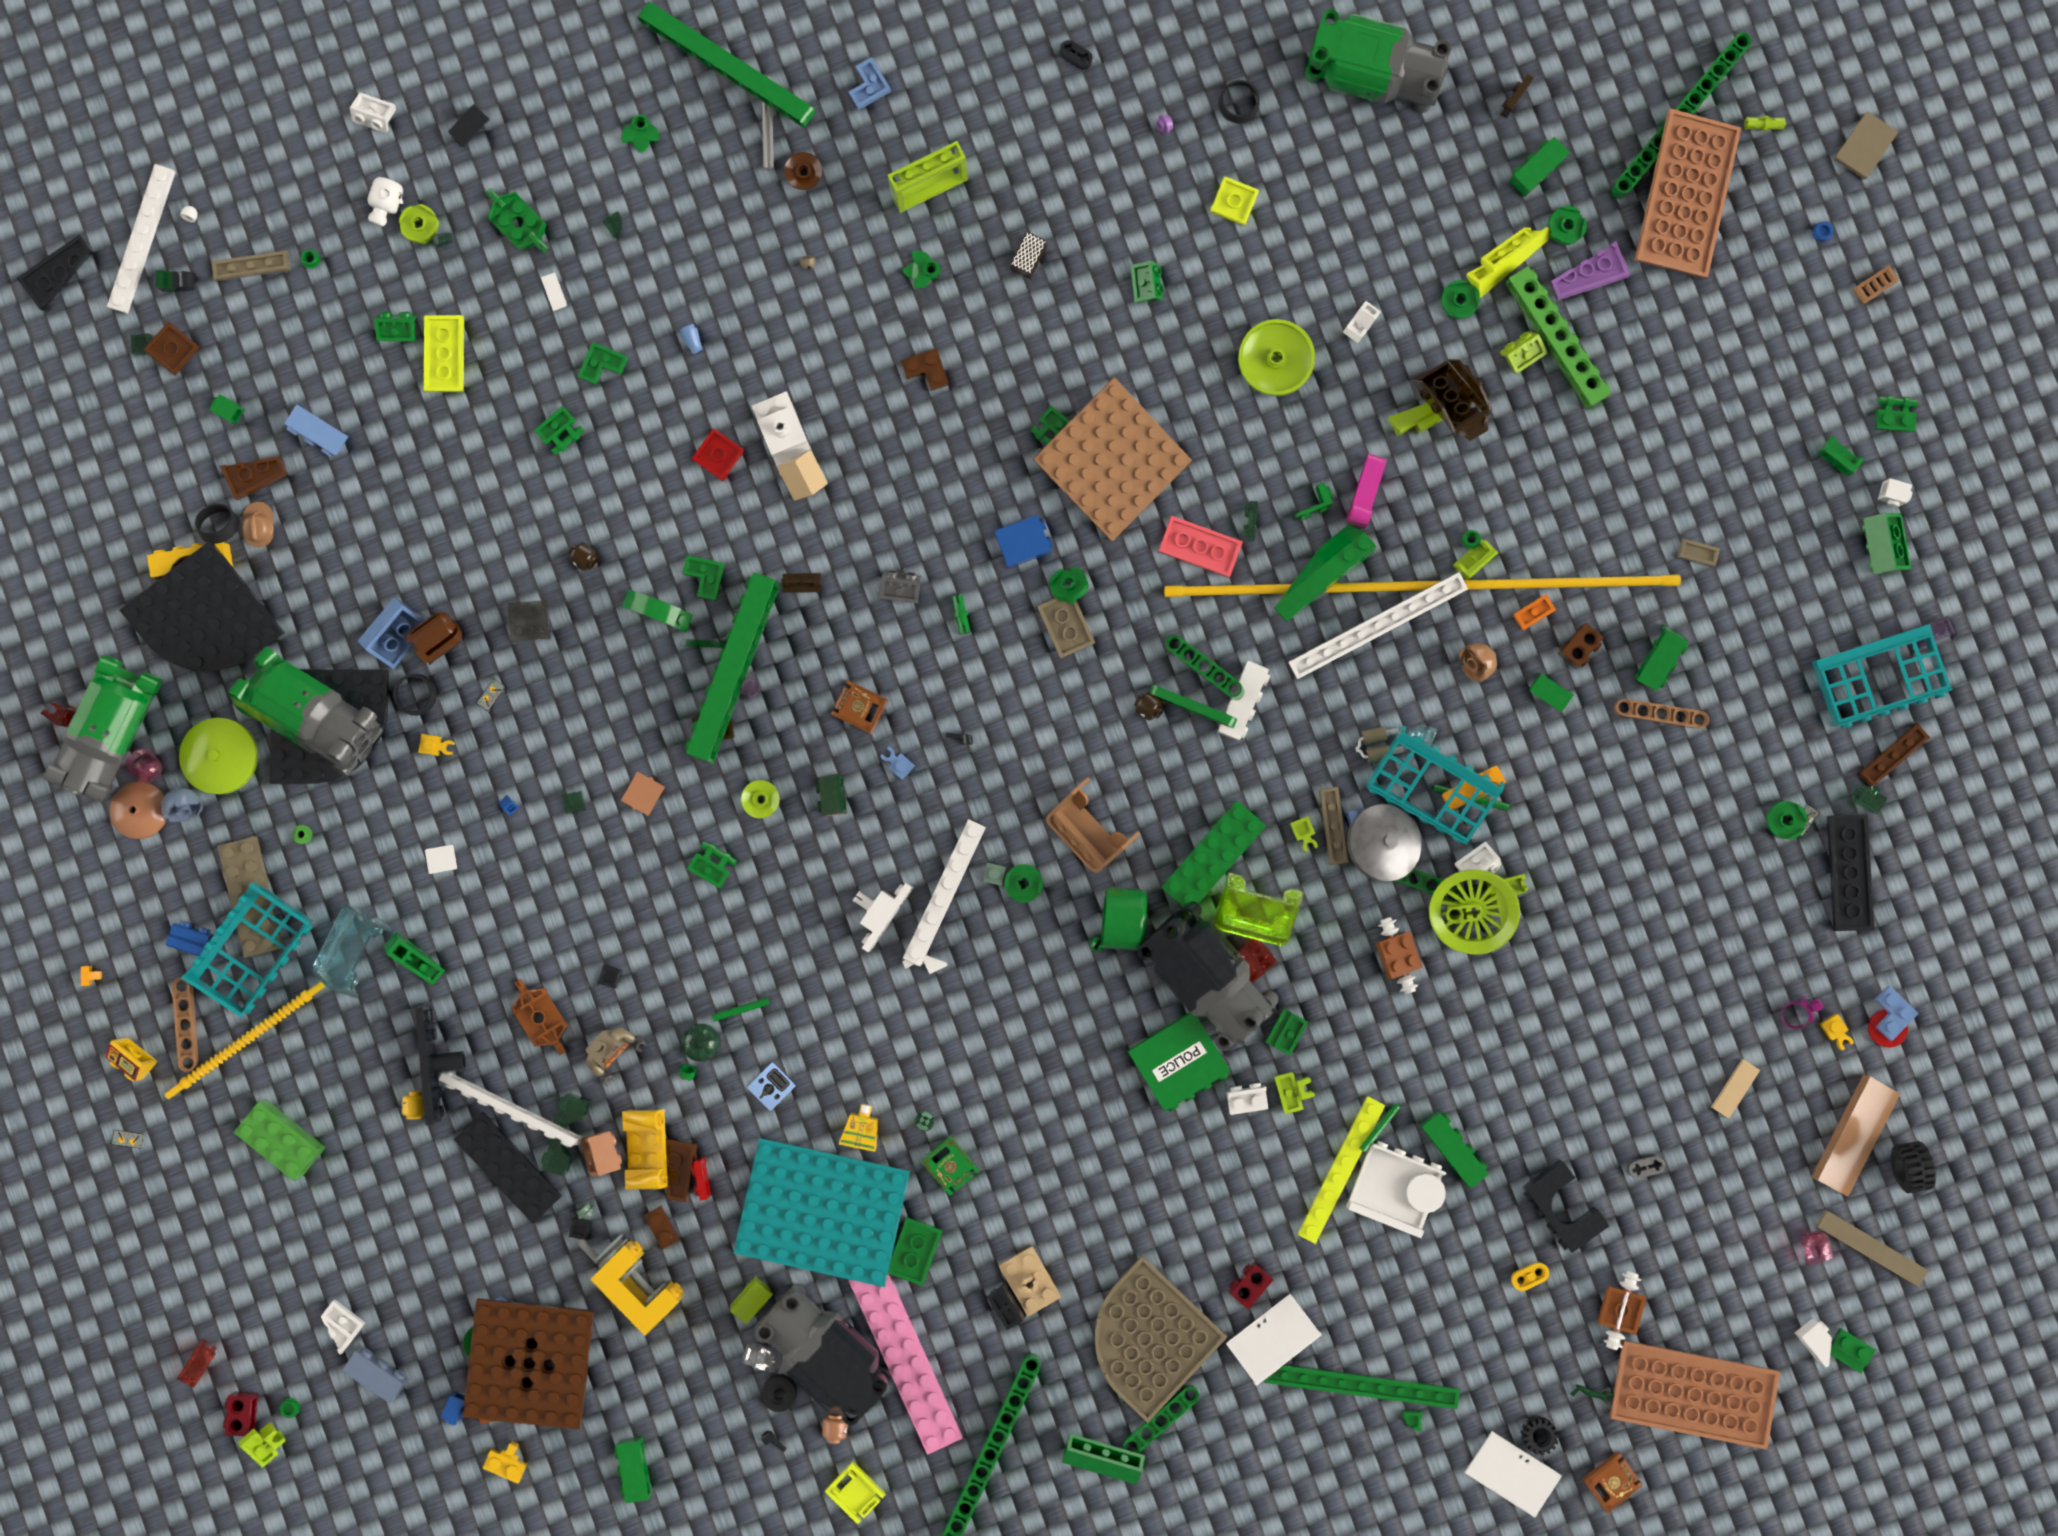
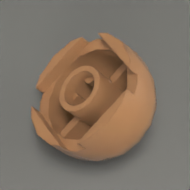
M1474 643L1460 651L1459 660L1462 659L1464 663L1461 666L1462 670L1472 681L1478 680L1482 682L1495 672L1497 667L1496 654L1487 645Z

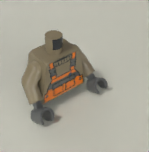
M621 1027L602 1031L585 1050L589 1054L586 1060L587 1067L596 1076H600V1081L608 1087L606 1080L611 1078L614 1081V1077L609 1072H604V1070L613 1063L630 1043H633L636 1050L641 1052L642 1049L639 1045L644 1044L647 1046L642 1036L635 1037L634 1034Z

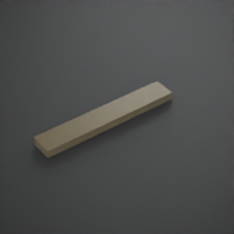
M1827 1210L1824 1211L1816 1225L1817 1228L1917 1287H1920L1929 1271Z

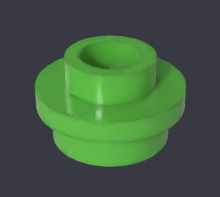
M306 825L297 826L292 833L294 841L298 844L308 843L312 839V830ZM301 831H303L305 834L303 838H300L299 833Z

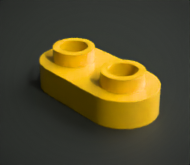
M1534 1262L1515 1271L1511 1276V1284L1519 1291H1526L1545 1282L1549 1277V1269L1541 1262ZM1540 1268V1274L1536 1275L1535 1270ZM1519 1277H1523L1522 1283H1518Z

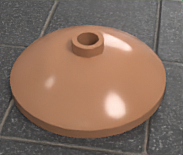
M131 782L121 787L113 796L110 804V818L114 827L124 836L133 839H144L155 835L166 822L161 812V801L165 796L163 792L155 785L147 782ZM132 807L136 808L135 813H132Z

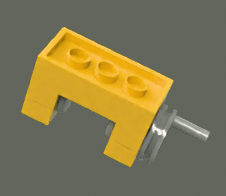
M620 1234L598 1255L582 1239L577 1245L594 1263L597 1261L601 1263L598 1266L601 1269L590 1280L644 1336L684 1297L683 1288L678 1283L674 1284L672 1281L667 1286L665 1283H662L654 1290L635 1270L643 1262L642 1259L632 1267L644 1254L642 1251L643 1247L637 1241L633 1242L630 1240L628 1242L627 1238L623 1241L621 1238L624 1235Z

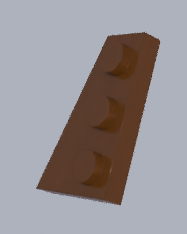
M666 1138L668 1178L666 1191L669 1200L689 1202L693 1177L691 1165H694L693 1162L696 1157V1143Z

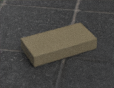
M1683 538L1681 539L1677 558L1716 567L1720 548Z

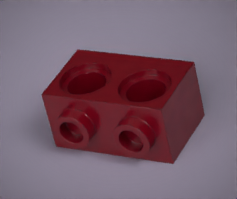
M1255 1262L1247 1264L1242 1270L1243 1275L1239 1279L1236 1278L1229 1286L1231 1288L1229 1290L1230 1295L1248 1310L1273 1282V1278ZM1253 1273L1261 1274V1278L1258 1281L1251 1280ZM1241 1288H1247V1295L1240 1296L1238 1294Z
M235 1391L228 1395L225 1400L227 1414L223 1422L225 1435L244 1437L251 1430L255 1429L258 1393ZM238 1400L242 1401L243 1408L238 1406ZM236 1420L242 1423V1428L237 1426Z

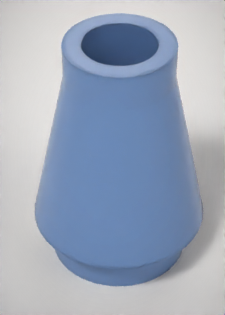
M694 324L680 329V336L692 354L703 350L698 329L695 328Z

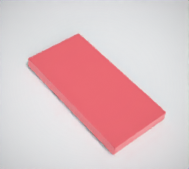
M1171 516L1158 552L1230 578L1243 541Z

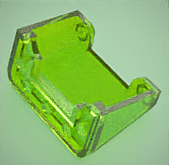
M1228 872L1218 898L1214 918L1215 926L1221 931L1281 946L1287 944L1294 928L1304 892L1289 889L1285 891L1283 899L1245 890L1246 882L1242 876Z

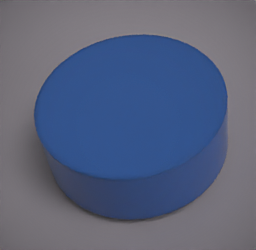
M1820 222L1813 228L1812 235L1818 242H1825L1832 237L1834 230L1830 223Z

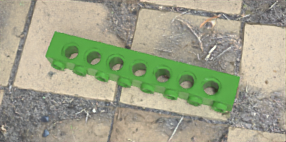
M1529 266L1508 278L1505 284L1536 332L1540 335L1541 340L1586 409H1589L1611 394L1610 387L1599 376L1598 368L1590 362L1587 351L1579 345L1578 337L1571 333L1567 320L1558 313V307L1555 302H1551L1547 296L1548 292L1538 282L1535 271L1530 270ZM1524 286L1531 287L1532 293L1526 292ZM1535 302H1540L1543 308L1538 309L1535 306ZM1545 318H1550L1553 321V325L1547 324ZM1555 334H1561L1563 336V341H1559L1556 338ZM1566 349H1570L1573 352V357L1566 354ZM1576 365L1582 366L1584 372H1578ZM1587 381H1591L1594 384V389L1587 386Z

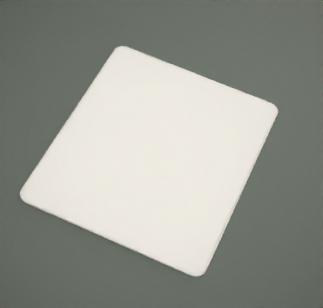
M453 845L425 850L429 874L457 869Z

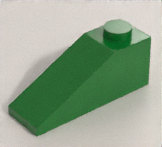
M395 932L384 945L386 955L431 985H434L445 971L432 958L398 932Z

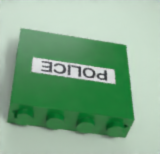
M1190 1012L1127 1050L1164 1112L1167 1110L1171 1112L1179 1107L1178 1103L1183 1100L1185 1102L1190 1101L1195 1097L1194 1093L1199 1090L1202 1092L1212 1087V1082L1224 1080L1228 1077L1227 1073L1230 1072L1200 1020Z

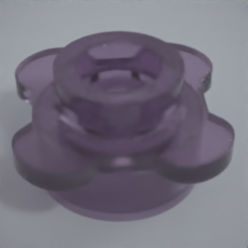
M746 677L740 693L753 698L760 691V683L757 680L753 681L751 677Z

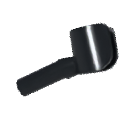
M946 733L948 738L962 739V745L973 744V737L969 734Z
M766 1431L761 1435V1440L765 1445L772 1442L783 1452L786 1451L787 1448L777 1441L772 1431Z

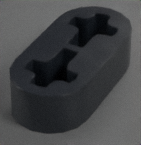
M1065 40L1061 43L1060 55L1063 59L1082 70L1091 67L1093 56L1090 51L1071 40ZM1070 46L1072 52L1065 53V48ZM1086 56L1087 61L1081 63V58Z

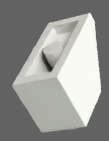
M1812 1318L1797 1330L1795 1334L1817 1362L1827 1368L1830 1363L1832 1337L1828 1334V1327L1822 1321L1818 1322Z

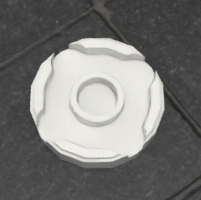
M1423 1173L1416 1175L1410 1180L1406 1189V1196L1413 1208L1419 1212L1430 1213L1442 1206L1445 1201L1446 1192L1439 1178Z

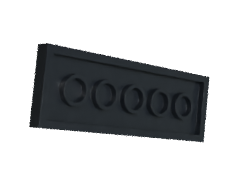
M1868 814L1827 816L1833 931L1875 930Z
M484 1112L454 1138V1141L532 1224L562 1197L558 1190Z

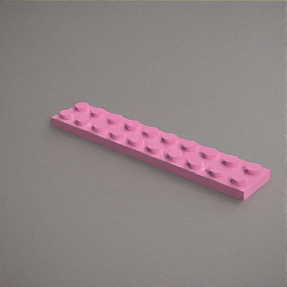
M890 1274L887 1276L885 1287L848 1279L927 1455L962 1439L963 1435Z

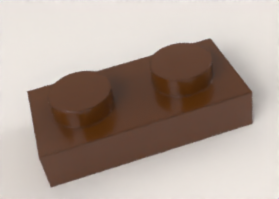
M662 1205L644 1215L662 1250L680 1240Z

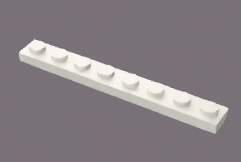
M157 164L154 165L107 307L126 314L129 312L175 175L173 169Z
M968 819L903 957L904 960L921 967L986 827Z
M441 1073L439 1080L444 1082L445 1087L453 1090L456 1088L461 1091L460 1094L463 1096L474 1097L482 1105L488 1106L489 1104L494 1107V1111L501 1114L507 1113L511 1115L510 1118L512 1120L527 1123V1127L536 1131L540 1129L545 1132V1136L552 1139L556 1137L562 1140L561 1143L565 1146L580 1145L583 1137L453 1073Z

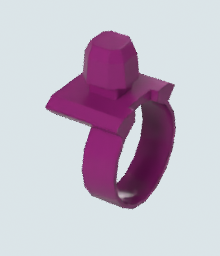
M1802 996L1801 1002L1792 1001L1784 1006L1781 1014L1782 1021L1791 1029H1801L1809 1021L1814 1022V1012L1822 1010L1823 1004L1820 999H1815L1808 1003L1806 997ZM1798 1004L1805 1007L1809 1014L1807 1022L1801 1026L1788 1024L1783 1017V1011L1787 1006Z

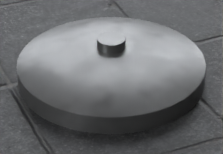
M1380 804L1366 808L1354 818L1348 831L1347 846L1351 860L1361 873L1373 880L1388 882L1406 876L1416 866L1421 853V837L1417 825L1405 811L1393 805Z

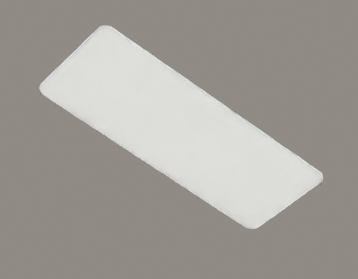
M552 273L542 277L541 279L553 311L566 307L567 303L556 274Z

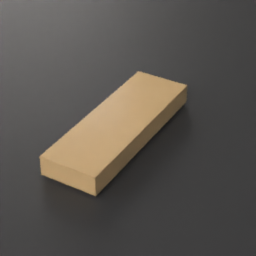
M1741 1059L1711 1108L1729 1119L1760 1070L1746 1060Z

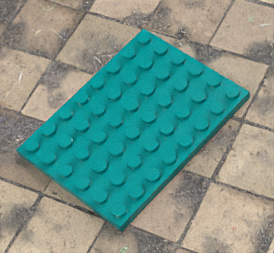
M759 1138L733 1254L885 1287L910 1171Z

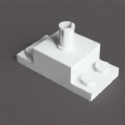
M787 391L752 405L757 422L776 466L811 449Z
M908 883L900 884L894 893L896 898L886 891H881L874 901L861 893V891L856 894L862 900L854 897L853 902L867 910L860 924L872 931V934L870 932L867 933L862 940L864 944L862 949L867 952L873 949L914 888Z

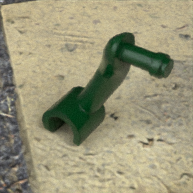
M1578 1384L1575 1385L1576 1388L1570 1393L1573 1397L1580 1390L1588 1396L1602 1399L1606 1404H1609L1606 1401V1396L1610 1395L1614 1398V1395L1609 1391L1599 1393Z

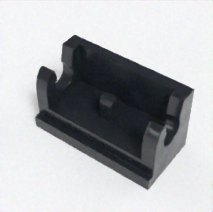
M473 104L448 133L464 148L490 119Z
M1007 1281L987 1295L989 1302L1006 1330L1025 1319L1026 1313Z

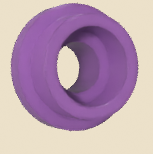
M1160 115L1156 123L1158 130L1163 134L1169 133L1173 129V122L1170 116Z

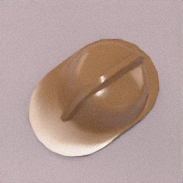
M263 502L251 503L243 512V535L248 544L253 547H264L271 542L274 535L273 513L271 508Z

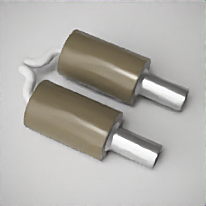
M1382 726L1361 731L1362 737L1358 740V746L1355 747L1356 752H1359L1363 758H1367L1369 764L1380 762L1389 745L1366 750V755H1364L1363 751L1359 750L1361 741H1363L1364 745L1385 741L1387 736L1398 734L1399 728L1385 729ZM1403 746L1396 747L1392 755L1404 752Z

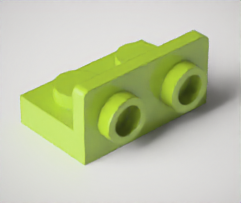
M1528 331L1521 334L1520 338L1515 342L1506 344L1504 349L1500 351V354L1506 357L1513 373L1518 374L1548 354L1540 335Z

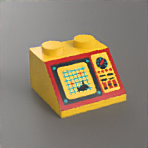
M130 1038L112 1040L106 1053V1058L110 1061V1065L116 1069H121L125 1073V1077L131 1081L143 1080L158 1062Z

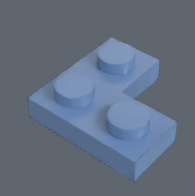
M872 57L855 66L864 83L849 91V95L858 110L891 92L888 83Z
M1887 986L1874 999L1888 1012L1876 1025V1028L1889 1041H1893L1919 1014L1891 986Z

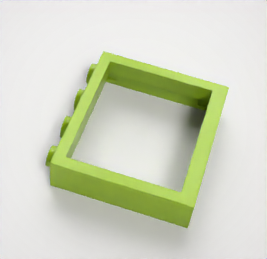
M958 141L888 174L891 195L899 212L902 213L968 181L966 157ZM952 149H955L954 155L951 152ZM958 168V173L954 174L953 170ZM898 176L900 181L894 182L893 178Z

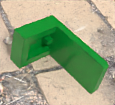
M1325 482L1315 487L1321 504L1296 513L1294 515L1295 520L1300 518L1303 521L1312 517V513L1318 511V514H1322L1329 510V507L1333 504L1331 500L1332 492L1329 486L1326 487Z

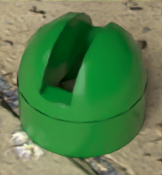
M1094 937L1090 941V948L1094 952L1104 950V948H1101V944L1097 950L1094 948L1098 940L1101 941V937Z
M692 1065L681 1066L680 1078L688 1081L693 1080L696 1068Z

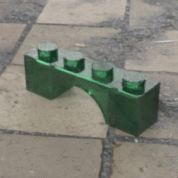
M571 1093L566 1094L565 1097L562 1096L558 1105L561 1108L559 1116H555L553 1123L566 1129L570 1123L585 1119L591 1099ZM548 1137L547 1145L549 1147L547 1153L544 1152L541 1164L543 1166L541 1170L561 1176L568 1174L574 1155L561 1143L562 1140L556 1137L555 1139Z

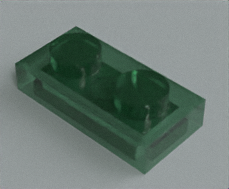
M1250 501L1248 506H1245L1244 517H1247V525L1243 526V536H1246V542H1254L1258 501Z

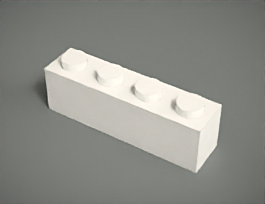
M1250 661L1246 662L1239 678V682L1245 689V694L1240 700L1231 699L1225 712L1238 720L1234 728L1220 724L1217 733L1236 741L1245 738L1248 731L1246 724L1248 720L1252 721L1256 710H1253L1255 703L1260 702L1263 695L1260 692L1263 685L1266 686L1269 681V669ZM1236 686L1233 695L1239 693L1240 687Z

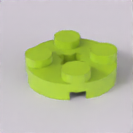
M426 205L409 206L403 210L399 218L400 230L411 242L426 244L438 231L439 220L436 214ZM423 220V226L416 228L415 221Z

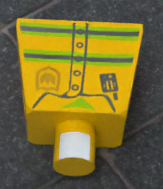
M861 1104L859 1114H850L839 1141L840 1145L876 1151L878 1118L870 1117L871 1105Z

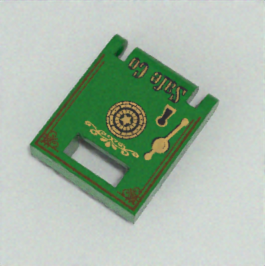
M951 1135L921 1159L922 1164L949 1196L953 1194L950 1189L951 1186L957 1191L974 1177L970 1171L971 1169L976 1173L980 1172L979 1168ZM946 1146L950 1152L936 1163L932 1157Z

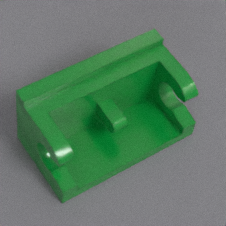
M1831 436L1817 454L1844 475L1849 476L1855 473L1864 459L1855 456L1838 443L1835 436Z
M1540 672L1529 687L1531 693L1560 712L1565 709L1574 696Z

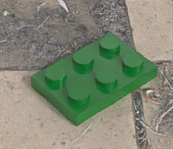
M906 1217L891 1258L888 1274L923 1286L943 1230Z

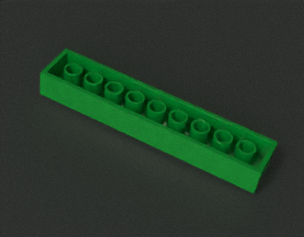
M753 572L752 577L749 576L747 579L746 594H742L740 598V610L734 614L732 620L734 626L732 631L729 630L726 635L725 641H727L725 649L722 648L720 651L719 659L721 660L719 666H715L713 670V682L707 686L705 692L707 698L705 703L702 702L699 707V719L693 723L692 738L688 739L685 745L687 755L711 765L715 762L779 590V585L775 579Z

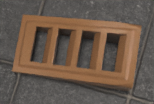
M1888 265L1852 290L1864 305L1897 283L1899 278ZM1876 278L1879 279V281L1882 283L1884 287L1880 286ZM1870 282L1875 288L1876 292H1874V290L1869 285ZM1863 286L1865 287V289H1866L1867 292L1869 293V295H1870L1869 297H1867V295H1866L1865 292L1863 291V289H1862Z

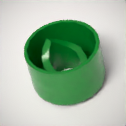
M1106 887L1101 948L1137 951L1144 943L1147 917V894L1144 890Z

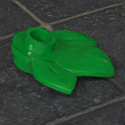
M637 115L632 119L630 125L624 127L621 140L622 143L633 142L636 150L643 153L648 149L650 141H659V132L655 126L650 124L649 119L645 115ZM639 123H644L642 128L638 127Z
M912 251L914 263L909 264L903 269V273L908 278L915 279L914 288L928 286L930 281L936 279L941 272L940 265L936 261L931 260L929 255L923 251ZM934 268L935 271L933 273H929L928 269Z

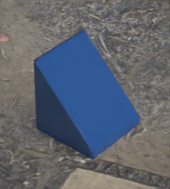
M508 795L499 802L501 808L510 816L519 808Z

